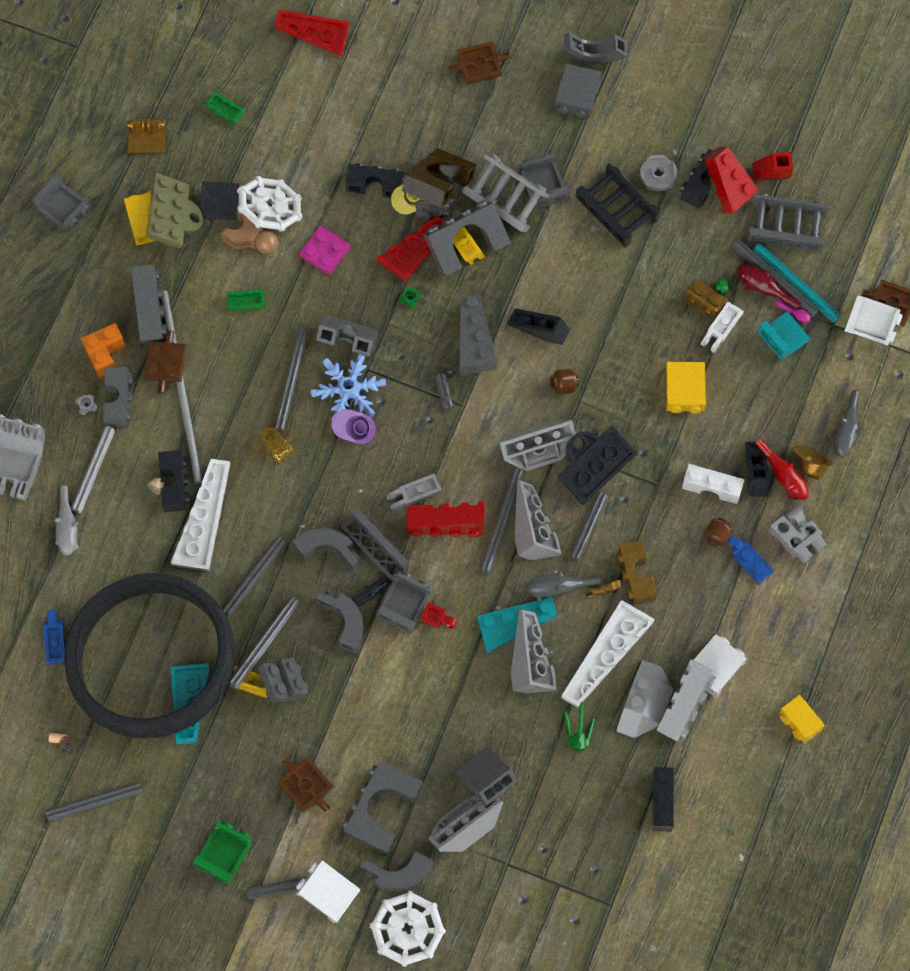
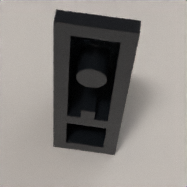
M515 308L508 322V325L546 342L563 345L570 331V328L561 317Z
M757 441L745 442L749 497H768L770 477L767 457L755 444Z

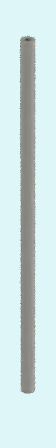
M162 291L161 300L166 328L169 331L175 332L168 292ZM174 333L173 342L177 343L176 335ZM182 376V382L176 383L194 482L199 484L202 483V477Z

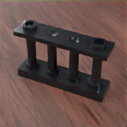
M608 163L606 165L607 175L590 189H585L581 185L576 189V198L626 248L631 244V233L649 218L654 223L658 222L659 211L655 205H651L621 175L617 167H613ZM613 180L619 188L602 202H598L594 198V194ZM624 193L632 199L615 214H610L606 209ZM638 205L645 213L628 227H623L619 220Z

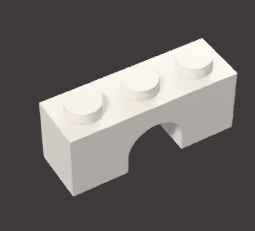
M689 464L682 489L699 494L701 491H711L719 495L720 500L738 504L744 479Z

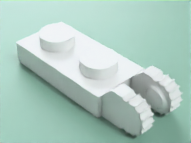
M727 302L708 329L701 345L705 347L712 336L717 338L711 347V351L715 353L739 321L744 311Z

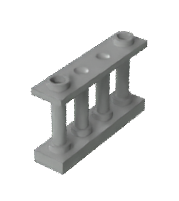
M485 154L484 158L490 162L475 186H465L462 193L478 203L483 200L494 203L500 218L521 232L527 233L530 226L526 224V219L540 196L549 198L550 195L546 193L547 189L540 184L534 185L502 164V159L495 154L491 156ZM495 166L505 172L490 196L485 197L481 194V189ZM510 176L520 182L505 206L500 207L496 204V199ZM525 186L535 192L520 216L515 217L511 214V209Z

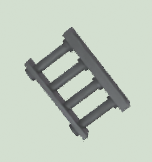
M763 193L754 194L752 205L758 206L756 226L754 228L750 227L747 242L815 252L822 251L824 238L818 236L821 215L826 216L828 204L820 201L808 202L772 197ZM765 207L776 209L774 230H765L763 228ZM784 210L795 211L792 233L781 231ZM802 212L813 214L811 235L809 236L800 234Z

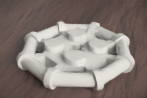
M255 176L254 180L244 186H239L237 190L239 194V206L237 208L239 213H243L258 229L263 227L277 229L282 232L291 224L302 219V197L300 194H296L282 179L274 180ZM264 186L276 187V189L264 188ZM256 187V192L252 193L250 190ZM246 199L250 200V204L246 203ZM288 205H293V211L288 209Z
M413 891L387 900L383 899L382 905L369 927L372 929L379 955L382 954L402 964V967L434 957L433 953L446 932L437 910L438 905L414 894ZM407 902V908L397 911L393 908L395 905ZM413 902L426 908V910L421 913L417 909H413ZM388 911L392 915L387 925L382 924L381 922ZM430 914L434 923V928L428 927L425 918ZM405 924L413 926L410 934L402 931ZM381 930H387L390 939L387 943H384ZM428 933L433 934L434 936L427 947L423 944ZM394 945L401 948L403 956L390 949L391 946ZM421 948L422 952L408 956L409 950Z

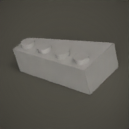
M692 659L688 664L691 667L690 671H686L680 680V685L682 686L675 691L671 700L672 705L668 706L657 728L658 732L677 742H680L681 739L685 740L689 732L687 727L690 721L694 722L698 715L697 707L699 704L703 705L708 695L705 693L708 686L712 687L717 678L714 676L715 671Z

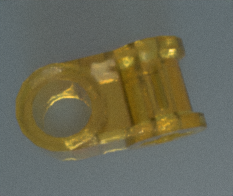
M267 427L262 431V444L279 465L287 456L295 453L292 446L275 428ZM268 435L275 437L272 441H267L265 438Z

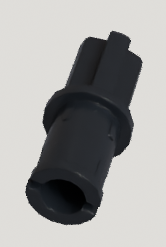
M381 577L370 586H365V589L352 597L351 600L357 607H360L368 600L375 599L377 594L388 588V584L386 582L382 584L385 580Z

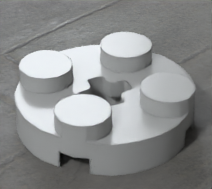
M664 155L650 156L641 166V181L648 190L664 191L670 189L677 178V167L673 161L671 162ZM656 170H660L664 174L657 176L654 173H656Z

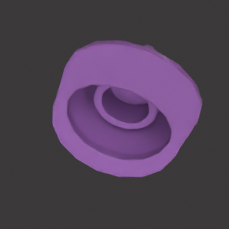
M344 409L338 411L332 419L333 431L342 439L365 444L371 441L375 435V423L366 414Z

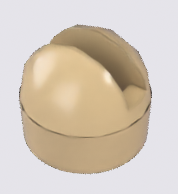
M157 477L148 483V488L153 493L160 494L161 488H164L165 484L164 481L160 482L161 478Z

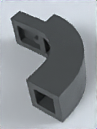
M570 32L564 34V48L566 52L570 53V58L573 61L584 64H605L627 57L626 40L616 34L596 41L584 40Z
M326 528L313 529L301 534L292 541L293 548L304 561L315 553L326 550L337 553L352 571L359 567V557L351 550L353 549V542L338 531Z
M319 592L316 598L317 604L338 613L345 622L344 631L338 641L339 647L357 654L364 635L363 620L357 605L341 592L338 599L331 593L325 592L324 594Z
M416 851L409 864L399 871L390 872L383 870L367 860H364L361 870L367 878L371 880L376 878L374 883L376 888L388 892H402L420 884L427 877L434 864L433 860Z

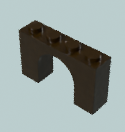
M437 148L432 153H429L425 159H422L419 164L413 166L408 173L404 174L402 178V191L442 207L450 200L453 184L437 177L448 179L465 187L473 180L477 164Z

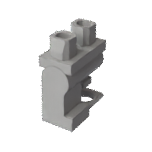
M799 504L785 514V516L783 515L770 525L768 530L772 536H775L793 559L797 557L803 563H806L813 556L807 548L812 545L817 552H820L827 545L821 537L823 532L818 529L816 524L811 519L805 520L802 506ZM790 519L795 520L794 524L798 526L797 530L789 522Z

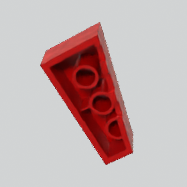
M478 501V505H469V502H461V505L456 507L449 503L439 505L438 508H434V505L407 506V534H411V536L420 537L422 534L432 537H440L442 535L460 537L461 535H469V537L476 538L484 535L485 501Z

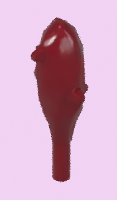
M746 264L737 267L736 273L745 285V291L750 289L773 296L797 310L801 306L800 302L788 296L776 284L772 276L769 275L768 269L763 272L756 267Z

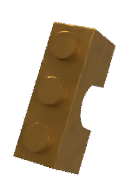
M642 540L619 545L616 557L618 563H622L623 566L621 574L623 581H627L628 588H626L628 599H632L633 605L656 600L657 592L653 577H640L634 570L637 566L646 564L647 556Z

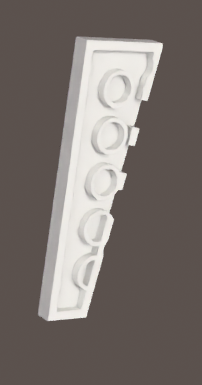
M210 460L202 485L196 496L195 504L191 509L188 522L184 527L181 540L172 558L171 566L209 572L230 469L229 461Z
M621 600L561 698L579 708L580 703L586 700L649 629L655 619Z

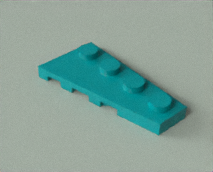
M552 597L477 616L487 654L515 639L520 610L536 613L540 626L556 618L557 612Z
M210 663L170 667L174 711L191 702L206 686ZM200 721L176 733V744L197 743Z

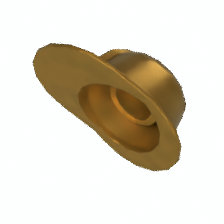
M795 445L793 447L794 452L801 458V470L815 480H820L827 468L833 466L832 461L826 459L813 448L805 445Z

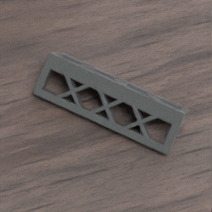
M358 508L352 512V517L341 526V529L392 583L398 572L402 573L409 569V562ZM356 522L360 526V533H351L347 528ZM362 537H370L373 540L372 547L363 546L361 543ZM374 551H383L386 554L385 560H377L374 557ZM387 564L396 565L400 570L392 576L387 571Z

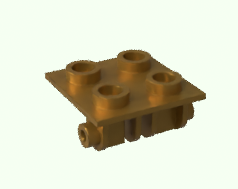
M131 119L127 121L129 128L128 153H165V119Z

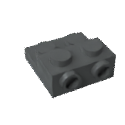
M294 658L280 659L276 663H265L257 667L272 703L295 701L308 694V684L303 681L300 674L301 667L295 662Z

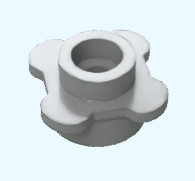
M88 394L77 398L76 404L79 405V413L81 415L97 410V405L93 401V395Z

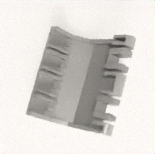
M1 414L0 494L3 495L5 493L8 482L13 483L10 497L15 498L17 495V499L26 501L42 459L45 433L43 428L36 423L26 424L20 419L12 418L11 420Z

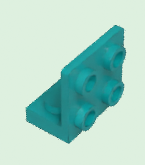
M785 312L770 324L764 321L760 324L758 330L760 337L781 361L810 341V337L789 312Z

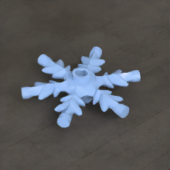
M358 354L356 363L351 360L352 370L348 369L351 374L349 377L342 376L343 370L339 372L338 363L334 366L328 358L322 362L328 369V371H325V374L333 376L332 380H338V385L334 387L329 383V387L319 384L321 389L311 390L312 397L322 395L321 399L323 400L329 395L332 398L335 393L340 394V399L334 401L338 404L331 408V411H335L333 417L338 411L346 409L345 406L349 407L347 400L351 398L355 400L354 406L358 404V411L360 413L364 410L369 417L375 414L369 407L373 403L364 400L366 396H360L359 391L364 389L368 392V388L378 391L377 387L386 386V380H375L376 376H373L368 381L365 378L362 383L357 381V377L362 375L359 372L366 368V365H362L366 357L365 355Z

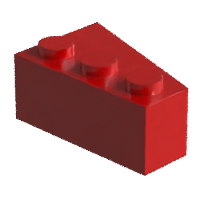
M728 146L717 147L705 158L711 179L714 181L717 189L716 195L721 201L723 214H733L759 190Z

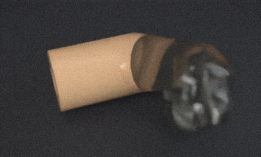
M59 733L49 734V742L59 743L63 747L62 752L64 754L73 753L74 743L68 735Z

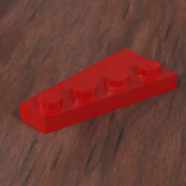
M284 10L278 11L275 29L343 57L350 22Z
M437 215L420 227L417 232L404 238V241L391 247L385 254L378 256L376 261L406 282L431 254L423 234L428 232L427 229L434 225L440 226L444 224V220Z

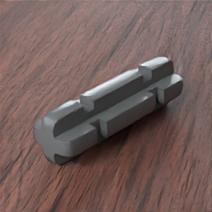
M444 373L438 374L435 379L438 384L443 409H452L453 402L446 381V375Z

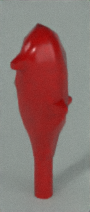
M761 438L755 442L770 462L777 480L789 494L788 498H795L797 500L807 499L809 491L806 481L794 469V463L789 464L773 453Z

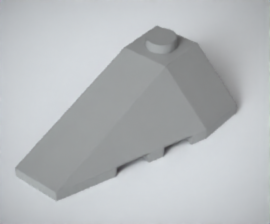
M519 480L517 482L515 543L518 556L529 560H538L561 555L558 537L549 528L548 523H550L548 516L545 517L542 513V503L534 486Z
M520 610L518 615L511 667L513 691L526 694L556 691L555 671L553 665H549L546 656L549 653L547 648L543 647L541 641L543 634L536 613L526 610Z

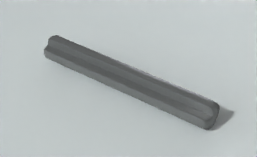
M603 492L597 493L570 554L571 560L580 561L606 502L607 494Z

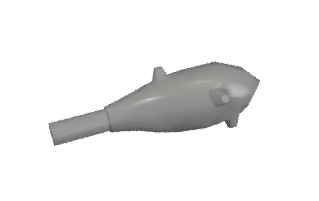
M61 486L60 510L58 518H55V544L58 545L64 556H70L76 549H79L77 545L78 522L75 521L68 502V487Z

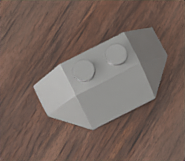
M572 419L549 421L514 432L501 440L499 444L504 461L524 471H529L562 460L566 455V444L576 432Z
M642 660L616 732L635 739L659 726L673 692V687L661 666Z
M476 795L466 798L437 820L432 834L428 838L429 841L440 852H463L495 827L503 805L502 800L497 797L486 806Z

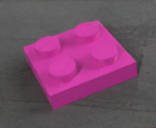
M319 226L299 253V257L331 275L350 250L351 244L324 227Z

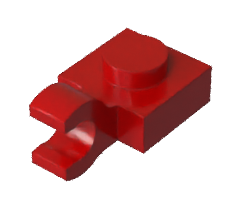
M427 603L420 619L421 623L438 629L441 624L454 629L457 623L456 618L445 615L446 609Z

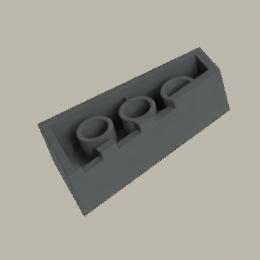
M154 264L131 267L140 342L144 344L164 341L163 336H166L167 333L165 324L162 325L161 317H164L163 306H160L159 299H162L161 287L158 288L157 280H160L159 270L155 269Z
M479 292L461 296L459 377L496 369L497 360Z

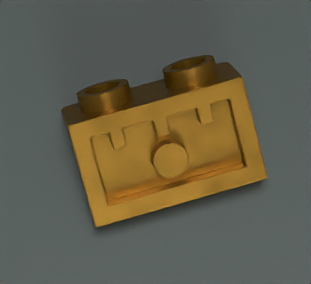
M698 279L690 289L685 291L684 299L689 305L696 306L705 316H711L713 319L716 318L728 302V299Z

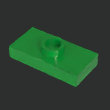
M216 91L205 103V108L234 126L245 113L244 108Z
M264 289L227 292L228 312L266 309Z

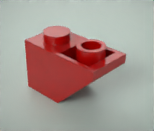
M791 152L772 153L753 162L754 181L791 178L793 171Z

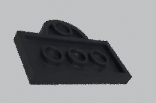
M613 425L599 437L592 432H579L574 434L566 444V457L570 465L557 477L581 505H584L637 455V452ZM577 438L583 442L581 449L576 448L574 445Z

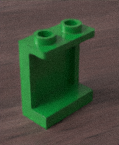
M217 821L215 829L200 855H196L193 861L194 867L229 885L253 844L250 839L251 836L240 830V832L233 830V826L225 821L222 823Z

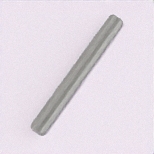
M110 426L104 427L71 509L75 513L80 514L112 440L115 430Z

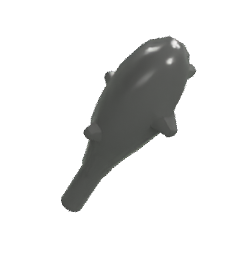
M856 390L852 391L848 409L838 424L835 436L830 438V442L834 443L836 455L840 457L850 454L857 435L862 433V430L857 427L856 406L859 392Z
M559 571L558 575L538 576L525 587L531 596L536 597L537 601H541V597L560 595L582 586L600 585L601 578L581 579L563 576L562 571Z

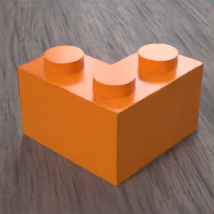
M116 323L81 338L83 347L98 378L105 376V367H115L110 354L125 348L123 337Z

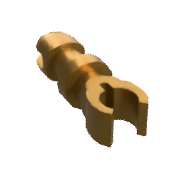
M620 580L605 585L602 583L599 587L585 590L584 593L592 592V595L586 597L589 599L596 597V595H605L608 591L621 588L622 584Z

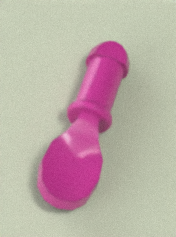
M780 299L775 301L777 308L789 312L802 323L810 321L811 317L807 311L802 309L795 310Z

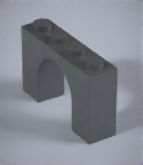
M483 200L476 204L477 207L471 210L470 208L460 212L459 216L447 218L443 221L444 224L440 226L434 225L427 229L428 232L423 234L442 275L448 276L462 268L454 251L453 240L457 231L465 225L474 224L478 226L490 250L496 251L511 243L494 203Z
M380 761L378 766H373L370 772L372 777L369 783L365 782L361 790L363 795L360 801H355L352 807L354 812L351 818L347 817L343 829H345V836L388 856L396 840V834L376 825L368 815L369 804L376 796L383 793H392L415 803L423 787V781Z

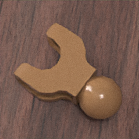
M238 210L236 211L237 218L243 223V226L237 230L224 228L220 233L222 240L235 249L251 247L253 249L257 248L263 254H271L278 247V238L273 232L264 231L263 227L256 228L255 224L243 213H239Z

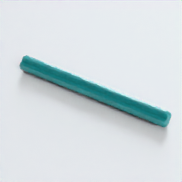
M758 244L755 246L753 252L815 305L829 320L836 322L839 319L840 313L763 245Z

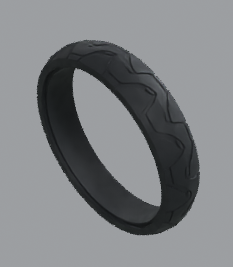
M143 573L120 579L96 593L79 611L66 640L64 656L65 673L71 693L78 705L93 721L102 727L122 736L132 738L166 737L196 724L220 701L233 672L235 643L232 628L225 612L204 589L187 579L175 575ZM145 594H169L193 603L209 617L215 626L218 653L209 681L191 702L170 714L140 719L116 714L99 704L91 696L83 677L82 658L86 641L92 629L103 615L119 603Z

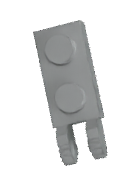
M433 473L399 487V489L388 493L386 498L387 500H393L402 495L403 500L395 502L390 506L391 510L395 511L442 492V489Z

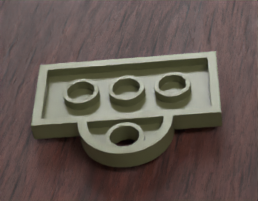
M159 173L154 174L146 237L180 249L183 246L184 234H193L201 227L203 223L202 212L195 203L188 200L189 184ZM190 217H193L196 223L191 221Z

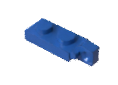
M736 535L729 539L728 544L733 548L731 552L734 559L758 585L773 574L774 571L749 543L745 540L741 542Z
M55 610L47 611L48 621L43 622L47 665L64 663L65 640L63 624L61 620H57Z

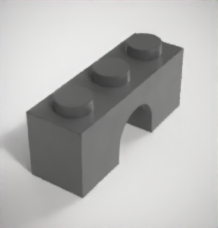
M325 314L319 324L316 340L333 346L338 341H347L353 345L352 352L370 357L376 347L379 330Z
M105 367L104 386L106 392L119 394L116 401L104 403L103 422L105 426L128 427V421L132 420V410L129 409V403H132V391L129 392V385H133V375L129 374L128 367Z

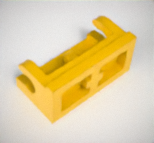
M464 226L460 228L454 236L453 244L464 260L472 265L474 264V259L478 258L481 260L484 258V255Z
M234 666V673L239 667ZM249 672L238 689L267 698L268 692L261 675Z

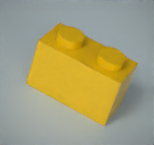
M798 695L782 707L779 713L782 722L792 728L794 737L798 741L801 740L804 744L821 732L825 726L801 695Z

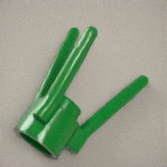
M583 702L580 703L578 733H573V736L568 712L564 711L568 736L567 745H571L570 749L575 751H585L586 746L589 747L590 737L596 720L592 718L585 737V734L582 733Z

